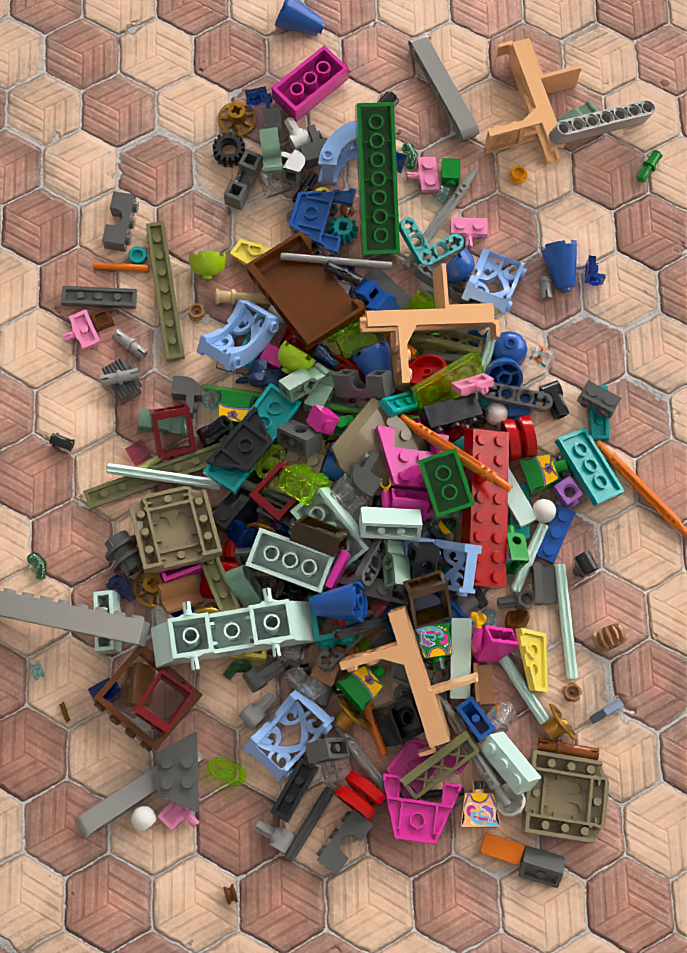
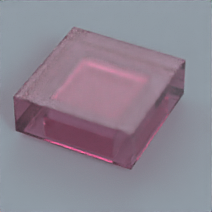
M142 439L125 449L135 466L151 457Z

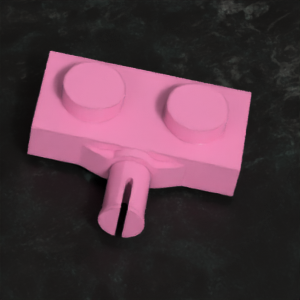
M418 157L417 172H407L406 180H417L421 193H439L440 187L436 158Z
M451 217L450 235L454 233L460 234L465 239V248L468 249L469 245V249L473 248L472 239L487 238V218Z
M87 310L69 316L73 331L63 335L65 342L76 338L81 343L84 351L101 344Z
M481 373L452 382L451 390L460 396H468L476 391L485 395L489 391L488 388L494 386V379Z
M172 801L157 816L172 831L185 820L193 828L196 825L191 819L197 825L200 822L191 814L192 810Z

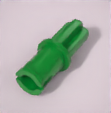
M653 150L647 161L643 162V167L636 176L637 181L646 182L650 174L656 170V165L663 157L660 151Z

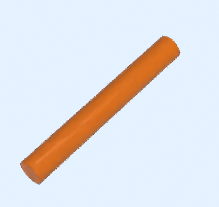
M93 262V269L149 272V265Z

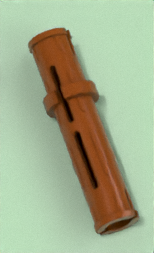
M540 737L538 739V751L598 760L599 753H597L599 748L566 743L560 739H557V741Z

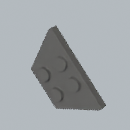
M194 732L157 753V795L199 813L198 733Z

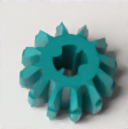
M341 214L340 218L335 216L333 221L329 222L328 234L341 237L343 246L346 245V242L352 244L353 239L357 238L359 227L356 226V220H351L350 215L344 218V215Z

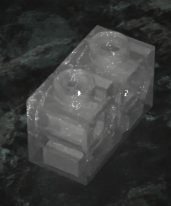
M346 474L331 485L330 496L356 521L359 520L361 507H372V499L357 489Z

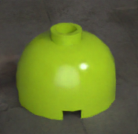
M194 251L189 252L190 267L195 274L202 276V279L213 280V276L221 274L225 268L226 253L220 256V252L199 251L196 255H194Z
M286 340L278 351V361L283 366L281 370L288 375L298 369L308 370L316 362L311 356L296 346L290 345Z

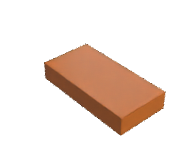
M485 832L480 853L519 866L525 845Z

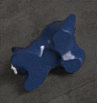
M257 359L252 362L248 376L240 377L235 382L237 384L249 383L253 387H268L272 383L279 388L278 381L288 374L282 371V368L269 369L266 360Z

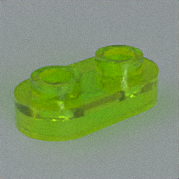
M279 444L272 445L256 465V474L261 480L267 475L262 473L263 469L267 468L270 472L280 460L284 462L286 451L283 446ZM278 453L280 457L274 458L273 454Z
M215 757L208 763L210 775L229 784L239 786L247 778V773L243 766L224 758ZM217 763L221 764L219 771L214 770V765ZM239 771L240 777L233 778V772Z

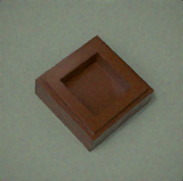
M107 307L90 314L97 332L115 325Z

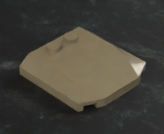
M372 397L330 447V451L335 456L338 469L350 480L352 463L360 466V459L365 452L368 453L369 450L379 454V457L369 472L380 479L382 478V485L386 487L389 484V475L385 465L384 452L381 451L379 445L381 442L375 432L377 426L394 428V447L428 451L429 447L398 416L389 417L378 403L379 400ZM380 485L374 495H381L383 488ZM392 485L389 487V491H391V488L398 489V487Z
M188 486L177 487L147 494L135 506L129 507L144 573L163 572L213 560L222 555V548L206 490H194Z
M531 750L528 762L541 776V779L530 791L524 793L526 805L522 811V832L594 843L599 831L606 824L609 781L604 774L602 761Z

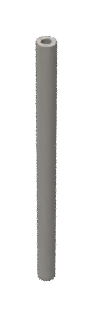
M281 252V260L326 264L330 260L337 265L392 269V262Z

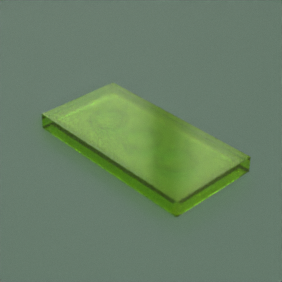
M476 350L470 352L411 387L418 412L424 406L459 397L458 393L451 390L452 382L484 373L479 352Z

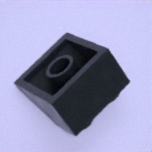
M413 692L387 701L372 709L386 747L402 745L425 732Z

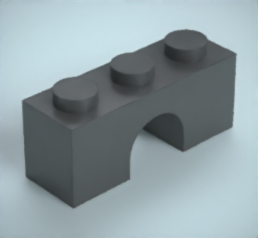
M248 149L245 150L239 162L237 176L235 180H230L223 194L225 205L242 211L263 167V156Z
M113 191L110 204L112 216L122 218V220L116 225H105L102 238L105 249L126 252L127 245H131L132 235H130V232L135 227L134 214L139 209V202H137L135 194Z
M341 369L332 375L336 397H344L346 400L353 398L368 400L373 397L380 401L382 398L388 397L395 392L391 370L372 371L365 376L366 383L360 379L358 369Z
M353 810L351 813L349 811L346 812L341 819L343 825L339 830L337 828L333 830L328 837L331 841L327 847L323 844L316 854L319 856L317 861L336 876L349 859L340 849L341 841L345 837L352 836L361 842L374 825L356 810Z

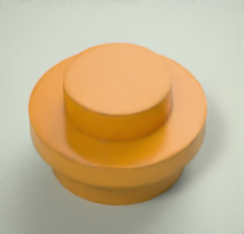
M515 166L510 170L509 178L512 182L521 184L527 179V171L522 166Z

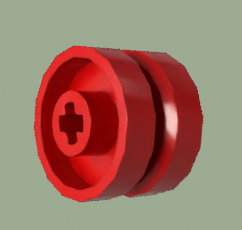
M426 354L417 357L409 364V369L412 370V380H410L409 384L411 390L414 391L420 401L434 402L442 399L450 392L452 381L446 362L441 356Z
M530 416L518 417L516 423L513 419L501 420V432H509V461L520 460L522 454L526 458L537 456V438Z
M351 770L345 777V781L353 789L351 790L345 785H339L334 794L352 810H356L367 820H370L375 814V809L368 801L376 806H380L386 799V796L368 779Z

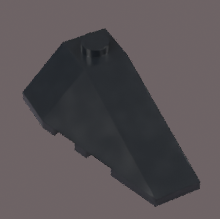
M258 464L246 480L259 484L269 471ZM242 488L236 494L230 492L213 513L216 528L233 540L243 542L242 531L246 525L257 521L259 505L250 498L249 494L251 492Z

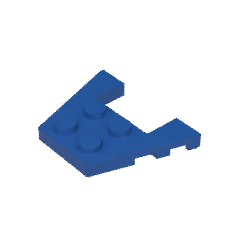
M350 188L347 191L336 189L333 192H298L289 221V228L296 232L301 230L314 243L338 255L342 238L325 234L324 232L333 203L352 207L356 189Z

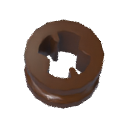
M231 884L229 888L224 886L223 889L228 905L232 901L238 902L234 884Z

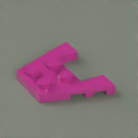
M377 426L375 432L381 442L379 445L381 451L384 452L385 465L391 485L426 490L417 461L442 453L443 451L431 443L430 452L394 447V428ZM438 434L448 441L449 435Z
M412 738L407 741L389 764L386 772L403 778L435 753L419 757L418 750L429 747V744ZM448 755L444 758L443 764L446 767L452 768L456 765V756ZM459 757L458 763H459L461 760H463L464 758ZM469 761L455 770L454 773L459 776ZM437 768L428 770L427 779L432 776ZM425 773L421 775L419 778H424ZM415 780L409 786L417 794L422 789L424 781ZM401 782L400 793L403 798L413 799Z
M383 773L382 779L394 839L435 845L462 789V785L444 782L441 804L399 797L401 776Z

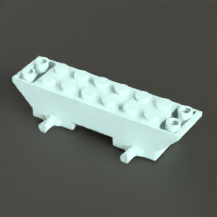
M266 588L262 589L264 601L261 603L249 605L248 608L224 612L196 614L191 611L190 601L182 602L184 614L176 618H170L168 621L151 628L156 668L191 663V671H195V666L198 671L200 670L199 661L268 649H272L273 657L275 658L277 657L276 649L278 657L282 656L280 647L315 642L309 602L289 601V599L272 600L271 588H267L268 596Z

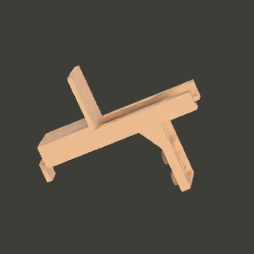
M529 38L498 44L495 54L497 57L509 55L508 63L528 116L523 121H513L501 127L494 126L489 129L484 146L486 154L537 140L546 165L559 162L561 157L557 148H564L565 143L556 145L549 139V133L555 127L557 121L547 94L575 87L580 75L581 66L578 65L543 74Z
M441 264L433 271L435 309L366 311V317L359 318L360 334L390 333L395 389L403 388L412 380V370L409 369L408 363L411 359L410 350H407V343L413 332L484 330L485 328H490L491 340H496L500 337L499 320L494 319L493 303L449 305L446 264Z
M404 605L391 609L388 613L396 642L343 657L339 664L341 670L347 669V672L357 670L359 666L365 663L367 666L377 664L380 659L404 665L429 747L418 750V756L422 757L436 753L437 745L450 741L451 734L438 693L478 682V673H471L431 685L407 607Z

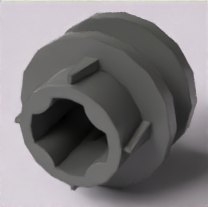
M126 530L116 533L105 542V546L108 549L105 558L107 561H116L112 566L114 572L122 571L126 577H129L142 570L143 565L139 548L136 547V535L130 536Z

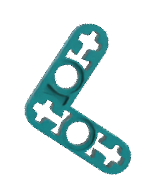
M405 217L399 222V232L418 265L430 266L458 251L464 245L463 237L460 234L454 233L429 246L413 218ZM410 224L411 227L405 229L404 225ZM415 232L412 236H408L410 233ZM413 238L420 240V247L413 245ZM453 240L458 241L457 244L451 247L448 246ZM437 246L443 247V255H439L436 252ZM432 254V257L427 261L422 260L423 257Z

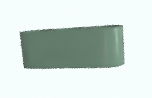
M246 565L226 571V581L244 608L264 601L263 588Z

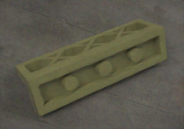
M454 330L425 331L422 333L413 332L408 344L418 350V352L431 351L465 355L470 358L471 365L478 366L484 338ZM433 333H438V334H440L442 337L437 338V337H434L432 334H433ZM450 338H458L460 341L453 342ZM470 342L478 343L479 346H478V347L470 346L469 343H470Z
M465 730L401 778L400 781L413 799L417 800L477 755L480 750ZM468 741L474 751L468 756L460 755V746ZM458 748L457 754L452 753L454 750ZM448 755L456 756V765L452 768L443 767L444 758ZM459 757L464 758L463 760H461V761L458 763ZM441 761V766H436ZM429 769H440L439 778L436 780L427 779ZM443 769L448 770L447 772H445V773L442 775V770H443ZM425 773L424 778H419L421 775ZM415 780L424 781L423 790L415 794L409 784ZM426 781L432 782L426 787Z

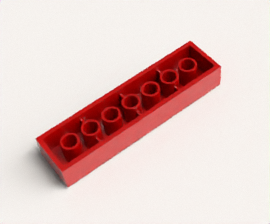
M471 429L465 432L464 452L498 473L500 478L508 482L509 432ZM463 465L475 505L462 509L461 543L482 546L481 554L477 555L473 588H506L508 492L495 483L488 482ZM461 570V571H462L461 574L463 575V578H464V572H465V571H464V570ZM460 578V585L463 586L464 579Z

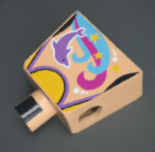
M473 781L472 793H466L463 796L459 828L500 827L494 793H484V781Z

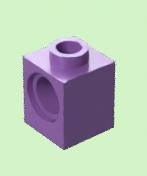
M570 476L556 484L552 489L560 504L566 508H574L581 503L580 499L583 493ZM564 491H570L573 497H566Z

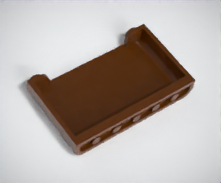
M300 230L245 266L251 280L303 346L310 350L363 316L366 307L361 300L356 298L352 300L332 274L324 271L325 266L322 263L281 260V252L315 255L312 251L311 245H313L311 238L308 235L305 236Z

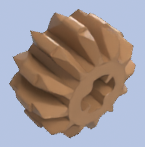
M620 624L606 626L594 632L591 636L594 647L599 652L619 647L627 640L626 633Z

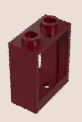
M187 403L149 410L156 455L159 459L169 460L175 455L183 456L197 451L190 408ZM185 416L189 445L162 450L157 421Z
M281 460L249 494L250 498L279 524L311 490L310 481L302 474L299 477L294 472L296 469L289 462L284 463ZM283 470L301 488L279 511L260 493Z
M161 669L131 713L163 735H166L195 692L192 691V686L184 681L181 683L176 680V676L172 672ZM160 679L185 696L167 723L142 706Z

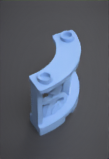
M355 120L338 128L323 145L318 165L322 166L318 184L336 185L338 176L345 167V164L349 160L357 158Z
M483 248L474 270L476 276L472 275L467 282L461 299L469 301L472 298L482 303H493V307L501 310L500 314L509 313L513 303L510 300L519 279H523L527 271L524 268L525 264ZM491 257L497 258L502 261L498 265ZM506 263L517 266V270L514 274H509L511 266L507 267L504 272L502 271L503 266ZM497 277L503 291L489 293L487 286L483 283L491 282Z
M238 300L233 313L227 320L228 324L223 329L218 328L209 334L201 335L196 352L200 355H208L220 362L227 371L238 369L251 362L265 349L275 332L279 329L281 318L259 307L251 300ZM251 331V340L247 345L233 347L234 339L238 335H244Z
M420 537V540H404V555L407 557L411 541L433 542L439 548H442L444 558L450 565L454 566L444 574L447 581L451 580L452 585H448V589L456 591L458 596L467 597L468 593L475 594L473 585L477 555L481 554L482 546L436 539L435 543V539ZM452 552L456 553V557L453 559L458 560L457 563L450 558ZM460 569L465 571L464 578L463 575L460 572H458ZM459 577L464 579L463 586L457 583Z
M301 686L288 696L271 720L267 721L242 749L247 755L251 753L276 777L278 782L283 777L287 779L294 770L292 767L306 753L305 744L308 741V732L315 734L308 742L310 743L317 741L322 734L326 736L333 728L331 723L335 718L333 716L330 717L304 693L306 690ZM299 701H300L306 708H308L309 711H307L306 713H304V710H303L302 706L300 705ZM293 713V718H295L298 714L299 718L294 721H288L287 715ZM313 713L323 723L320 727L313 728L312 723L316 720L310 719L307 721L306 717ZM281 722L284 725L293 726L300 722V744L279 746L281 732L276 725ZM271 733H275L277 735V740L274 745H271L274 740H269V735ZM258 747L270 751L269 755L264 754ZM299 752L292 760L289 753ZM274 753H279L277 755L278 763L281 758L286 759V764L282 769L271 760Z

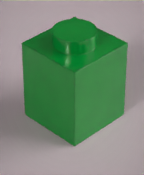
M442 158L441 186L447 188L459 186L460 159Z

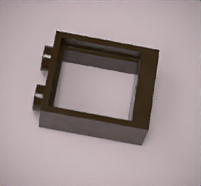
M305 515L291 524L289 540L335 557L344 550L350 531Z
M441 570L403 581L407 610L414 629L453 618L448 582ZM439 591L441 604L415 611L413 599Z

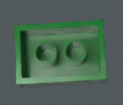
M456 448L417 461L435 517L475 505Z

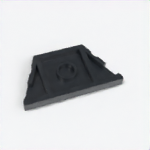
M255 406L206 460L208 465L249 473L271 448L273 441Z

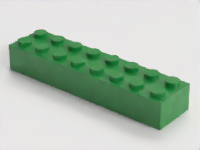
M394 102L357 103L355 105L361 255L400 253Z

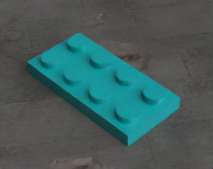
M586 427L562 436L555 441V444L593 506H597L625 492Z

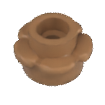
M199 303L192 304L188 309L189 318L195 321H200L206 316L204 306Z
M569 683L563 687L562 693L566 701L577 702L580 700L582 690L575 683Z

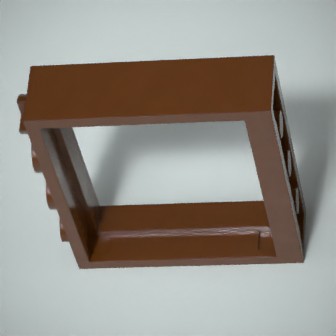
M145 645L144 647H137L92 701L95 702L93 705L100 712L103 713L105 711L110 715L109 719L115 725H122L126 729L124 732L130 738L134 739L136 737L141 742L140 746L143 749H146L148 752L151 750L154 753L203 694L192 686V691L195 693L168 733L166 735L161 734L154 742L103 698L106 692L138 656L143 658L158 672L161 669L163 671L169 670L176 676V680L181 683L184 681L192 686L170 666L156 668L154 652Z

